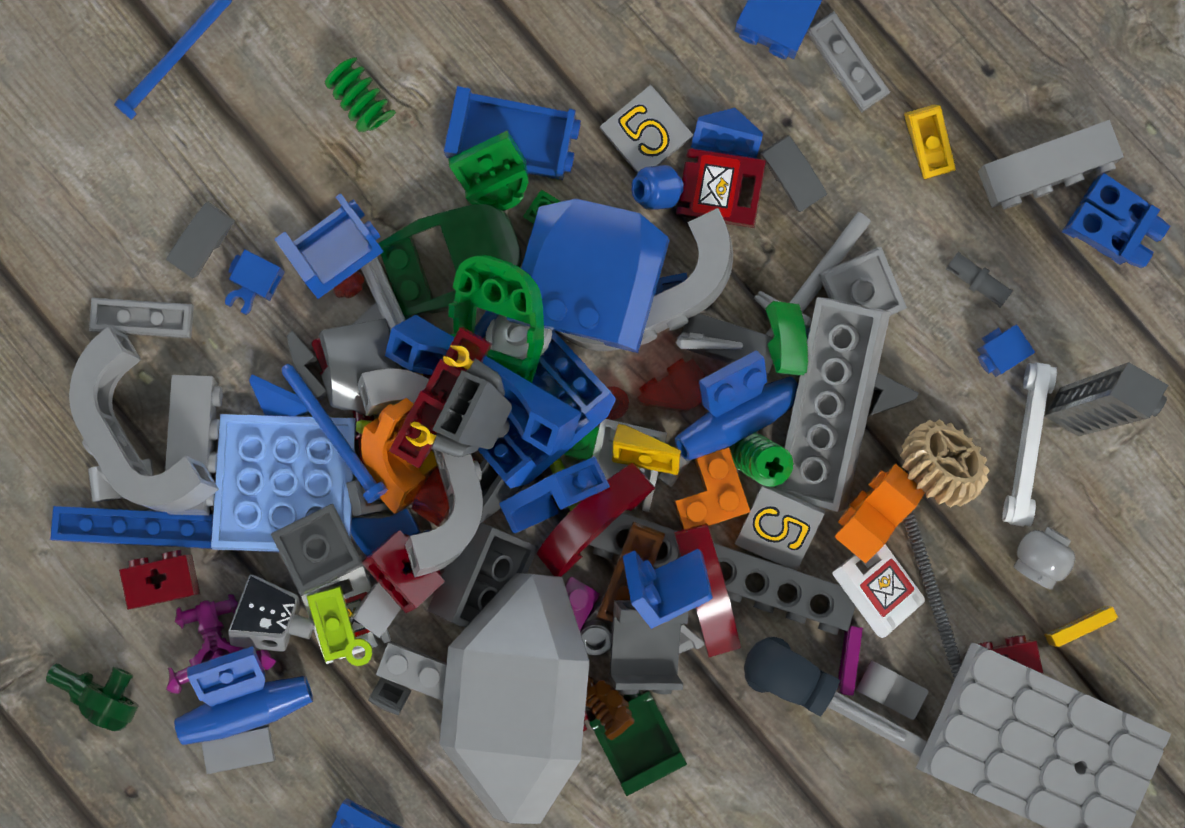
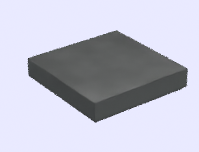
M333 503L271 533L300 596L363 566Z

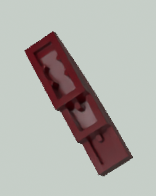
M461 327L451 345L465 347L469 352V359L473 361L476 358L483 363L492 343ZM449 347L445 356L452 358L456 362L459 354L455 349ZM443 358L440 359L425 389L420 391L389 449L391 453L417 468L421 467L431 451V445L426 444L425 446L418 447L408 441L406 436L416 439L421 435V430L412 427L410 424L412 422H419L431 434L435 435L436 432L433 431V428L461 371L466 372V368L463 366H449L444 362Z

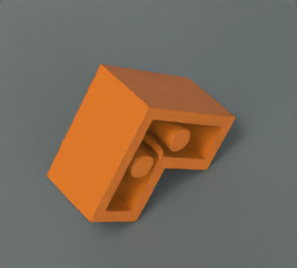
M729 447L696 458L695 463L705 491L673 502L682 530L705 523L710 526L750 513Z
M897 464L887 473L880 470L868 484L871 487L869 492L866 493L864 490H861L849 504L850 507L838 520V523L842 526L834 537L865 564L886 544L895 528L917 507L926 493L922 489H916V482L908 479L909 474Z

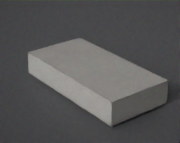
M270 727L246 731L225 739L201 742L207 774L276 760Z

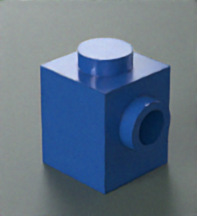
M1017 324L1003 333L1000 328L995 329L982 338L985 344L977 349L980 353V356H978L979 363L988 374L992 372L995 377L1003 374L1035 353Z

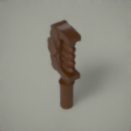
M588 674L586 706L591 708L592 713L596 714V719L600 720V724L604 726L606 737L613 740L634 724L635 720L631 716L632 712L628 709L629 703L620 692L604 680H600L595 684L594 679Z

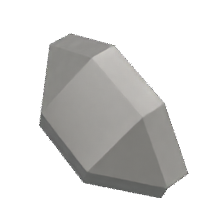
M515 573L448 647L439 744L492 817L510 824H540L581 760L589 659L562 577Z

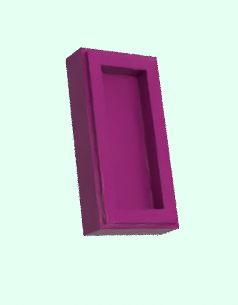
M849 626L848 631H844L838 674L840 683L837 688L840 694L854 696L863 631L861 627Z

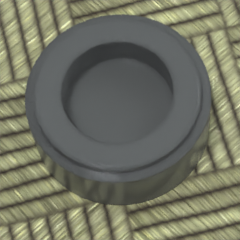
M590 620L583 624L580 634L587 654L601 655L607 652L611 647L612 641L610 626L601 620Z

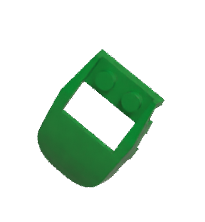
M477 255L467 258L459 265L454 278L453 288L456 290L454 302L449 304L448 317L453 318L454 333L450 335L455 337L461 327L474 333L477 307L530 324L527 332V343L529 346L525 359L522 360L492 349L489 350L486 356L532 383L544 345L543 304L538 285L527 272L508 261L488 255Z

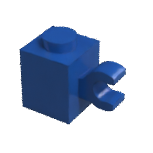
M244 249L241 256H235L229 267V273H231L229 280L242 288L230 292L225 299V304L231 307L237 298H243L244 306L241 309V313L249 314L256 295L268 301L271 300L285 271L281 267Z

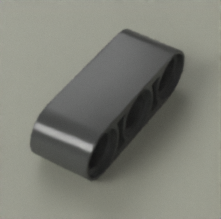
M697 314L688 319V323L684 326L682 333L704 334L706 337L742 342L743 348L686 350L728 364L757 350L764 357L766 375L769 374L773 361L767 344L773 337L703 314Z

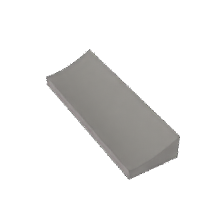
M817 297L807 341V373L803 376L800 375L785 443V449L790 452L793 458V470L789 478L782 484L777 485L776 489L814 506L836 512L848 508L891 311Z

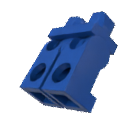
M1102 173L1094 178L1080 201L1081 205L1077 206L1062 232L1094 247L1103 255L1112 258L1111 260L1119 265L1127 262L1138 268H1143L1147 266L1154 252L1140 244L1145 235L1156 242L1161 241L1169 230L1170 225L1158 216L1160 209L1154 205H1149L1144 199L1107 174Z

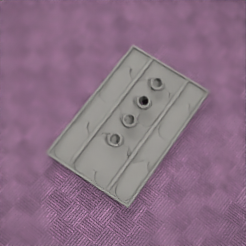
M971 642L916 768L1046 828H1130L1136 816V810L1140 807L1150 784L1149 781L1154 775L1164 752L1163 748L1166 747L1171 733Z

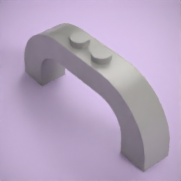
M719 208L687 222L698 245L699 257L696 268L684 282L654 296L641 345L653 341L657 338V333L667 328L676 330L685 326L689 318L708 308L725 288L733 265V245ZM557 331L566 340L585 349L595 351L619 350V348L606 346L604 342Z
M108 326L84 349L76 363L71 378L69 391L70 409L73 420L84 438L82 444L87 452L96 459L99 465L97 470L101 477L109 482L113 489L123 498L161 512H179L195 507L219 490L204 463L184 456L167 471L151 476L114 415L112 398L115 387L121 377L140 362L141 358L126 334Z
M380 369L362 373L358 381V388L366 415L380 413L387 405H395L405 398L414 404L420 391L425 389L429 379L420 374L402 369ZM433 449L449 502V515L446 523L439 528L410 536L405 546L414 577L438 571L452 563L463 552L478 529L483 510L482 490L479 482L482 479V473L478 461H473L471 454L463 457H454Z

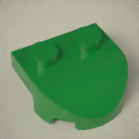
M508 130L448 159L449 167L464 188L465 198L470 204H489L505 211L515 207L524 198V192L529 184L527 163Z

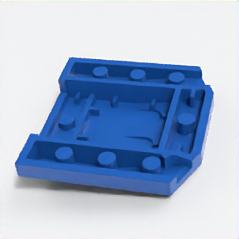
M575 198L539 207L521 269L533 278L540 289L544 328L604 342L606 346L638 353L670 242L668 236L640 213ZM509 317L506 318L509 322L530 327V324Z
M552 330V339L548 345L549 347L540 356L532 384L580 411L581 416L573 440L551 456L522 439L517 427L509 417L507 418L509 422L508 433L504 437L497 438L491 449L479 447L478 451L510 489L529 484L605 420L616 400L612 392L554 330Z

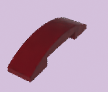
M635 463L629 464L607 480L610 485L609 488L582 500L546 538L536 554L554 576L562 577L583 557L580 552L626 509L632 511L655 489Z
M705 523L674 532L681 557L696 549H700L704 556L713 598L696 607V612L708 657L740 649L741 645L734 615L708 524Z

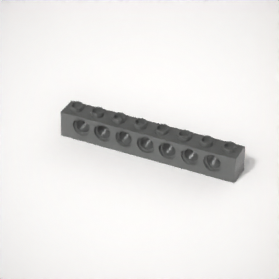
M1128 362L1060 387L1044 417L1077 436H1083L1150 418L1151 415L1156 417L1167 401V397L1163 394L1169 385Z
M622 513L589 544L594 547L593 554L612 560L614 554L620 555L622 552V548L616 543L617 533L624 529L630 530L634 521L665 533L663 542L667 546V554L663 559L655 560L653 567L659 568L681 557L674 534L677 531ZM714 544L718 561L726 562L731 568L730 577L724 581L730 600L741 602L743 596L755 600L754 608L772 614L774 608L787 611L785 617L787 619L805 624L808 618L820 622L818 629L835 635L838 634L839 629L848 631L856 606L840 585ZM753 572L760 574L763 579V586L757 592H750L745 585L746 577ZM785 583L791 584L795 589V597L788 603L780 601L777 595L779 587ZM817 594L823 595L827 600L825 611L819 614L814 613L810 608V600Z

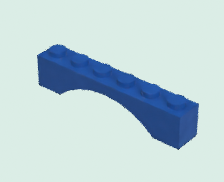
M414 315L392 327L385 356L411 372L432 376L437 364L446 355L455 337L418 315ZM487 356L485 357L483 364L497 372L502 379L505 390L504 397L512 404V410L508 417L517 427L522 439L550 456L573 440L581 416L580 411Z

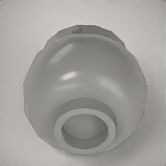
M1047 527L1045 532L1040 530L1030 531L1022 538L1018 545V559L1013 567L1034 582L1052 590L1057 581L1064 580L1070 574L1075 564L1074 551L1069 547L1071 540L1050 527Z

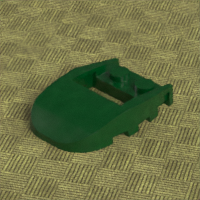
M473 204L417 219L378 243L383 250L381 257L393 292L406 320L416 314L426 312L435 314L448 310L449 304L454 302L456 290L433 298L412 237L413 235L440 226L456 271L464 260L477 255H488L508 261L518 267L521 266L522 253L516 233L509 217L501 209L489 204Z

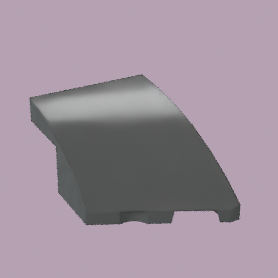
M386 318L325 329L319 333L328 365L321 376L331 407L346 411L354 410L361 415L367 416L358 388L361 374L380 369H398L397 363L385 356L390 337Z

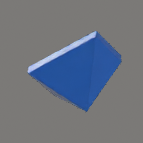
M731 108L698 117L691 148L756 159L763 133L736 108Z
M253 374L251 375L249 382L265 416L300 417L310 413L296 394Z

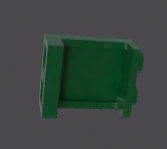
M639 690L637 694L623 695L629 703L628 709L631 710V716L635 721L634 724L613 740H610L604 734V726L600 724V720L596 719V714H593L594 718L589 720V724L619 779L626 797L687 765L649 690L644 692Z

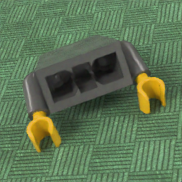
M451 345L450 347L459 354L458 360L455 362L452 358L443 356L444 362L449 366H463L467 371H461L433 428L436 434H431L419 422H412L410 425L421 430V435L416 439L408 436L406 438L415 446L422 447L430 444L431 449L454 457H463L476 452L479 447L491 449L497 438L504 437L508 433L509 422L507 418L512 410V404L504 397V386L497 372L476 358L473 361L469 359V352L465 347Z

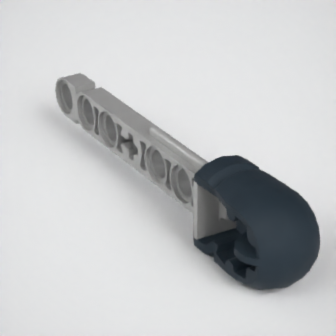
M775 636L767 637L757 642L747 654L744 664L745 679L753 690L761 693L770 692L781 699L801 705L820 717L829 707L921 757L927 744L926 740L836 692L840 680L825 673L806 658L793 652L789 644L783 639Z

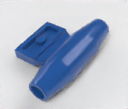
M757 350L699 380L702 403L709 412L705 413L675 437L676 447L678 450H681V456L686 461L728 448L772 424L794 406L798 383L790 376L767 383L764 357Z
M251 646L187 668V677L199 701L205 703L176 718L174 726L182 745L225 739L278 721L313 702V694L306 676L265 682V671L254 647Z

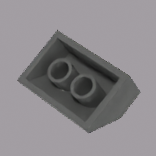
M480 523L475 535L463 552L446 566L442 575V579L445 582L435 591L427 611L466 628L515 573L527 574L538 546Z

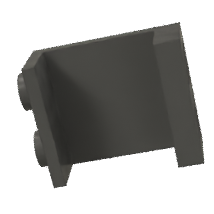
M614 600L609 680L615 690L623 694H637L639 690H652L656 694H671L672 690H683V682L677 675L681 624H688L689 611L651 629L631 604V600Z

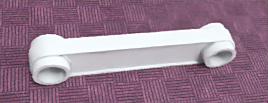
M1028 363L1024 374L1023 387L1028 390L1012 496H1006L1002 513L1003 522H1008L1010 525L1031 526L1035 516L1036 501L1031 499L1044 412L1047 394L1053 392L1057 377L1056 367H1051L1049 364Z

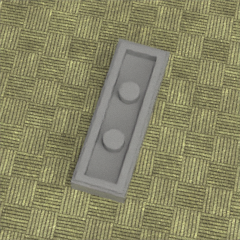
M835 11L809 27L807 35L861 113L890 94L889 89Z
M92 298L89 331L100 333L109 326L128 335L191 339L194 305Z

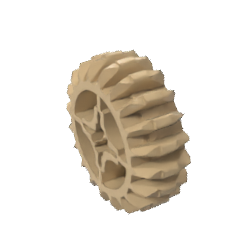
M940 419L936 422L928 420L926 423L920 424L918 427L916 426L902 445L903 451L900 457L905 461L902 467L910 472L908 479L916 482V489H922L926 492V498L934 497L938 505L945 502L950 508L954 505L961 507L974 500L981 494V490L989 481L987 474L990 470L985 466L986 457L980 455L981 447L973 444V438L965 436L963 429L956 430L952 423L945 425Z

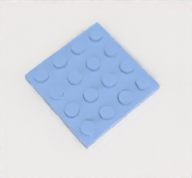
M220 414L215 483L219 490L215 492L211 541V548L213 550L279 551L271 533L332 503L351 538L352 507L346 483L354 481V474L313 417ZM330 417L355 452L356 418Z

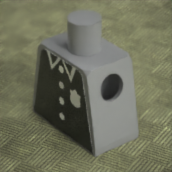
M250 574L228 631L230 645L248 648L253 646L254 649L282 652L286 650L291 635L310 639L315 624L313 619L298 615L300 599L296 594Z

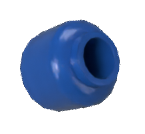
M667 165L649 166L640 169L632 182L634 200L646 210L671 208L677 204L683 192L681 177L671 166Z

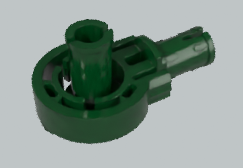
M57 663L50 668L46 676V682L68 692L70 701L79 706L81 714L92 724L115 732L121 731L126 728L128 723L132 722L139 705L124 696L130 680L133 678V674L113 666L105 686H101L92 681L94 677L89 672L78 675Z

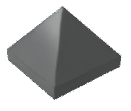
M381 677L368 701L383 711L399 715L411 694V690Z

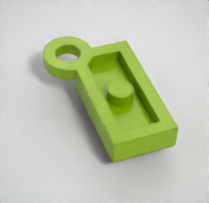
M341 585L308 594L307 600L325 662L346 657L347 661L352 665L363 666L367 664L373 654L372 646L367 640L355 637ZM356 646L363 647L365 649L364 657H354L352 654L353 648Z

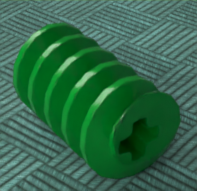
M357 57L345 60L333 69L325 80V86L328 89H334L332 95L335 100H342L340 106L344 111H349L348 118L350 121H357L355 127L358 132L372 131L386 123L396 112L394 109L386 112L383 111L388 100L386 98L379 101L375 100L380 93V89H367L373 79L371 77L360 79L365 68L361 66L353 69L352 66L357 61Z
M757 432L730 446L735 467L764 486L774 487L780 485L792 473L794 463L790 452Z

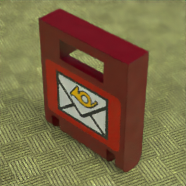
M687 149L686 157L697 159L698 163L685 162L682 175L683 192L678 203L690 204V207H677L676 215L696 219L719 208L725 224L755 228L766 160ZM743 175L746 179L755 180L751 208L738 206Z

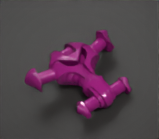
M228 594V600L216 603L215 601L204 600L199 605H196L195 608L182 611L181 607L176 608L174 622L183 629L185 624L198 621V634L203 636L204 643L202 644V649H199L198 654H195L194 658L189 660L191 666L244 649V647L232 646L230 642H227L226 638H222L223 634L221 631L224 626L220 622L219 616L228 613L235 614L239 603L235 599L234 594ZM261 649V651H255L265 670L268 671L274 666L276 660L268 650ZM188 667L176 673L172 668H168L169 682L166 687L167 691L176 694L181 693V685L189 682L187 677Z

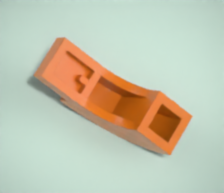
M407 398L395 405H387L377 419L364 426L361 439L364 466L377 483L383 482L388 489L380 498L394 514L417 500L426 480V477L414 465L389 451L413 406V403Z

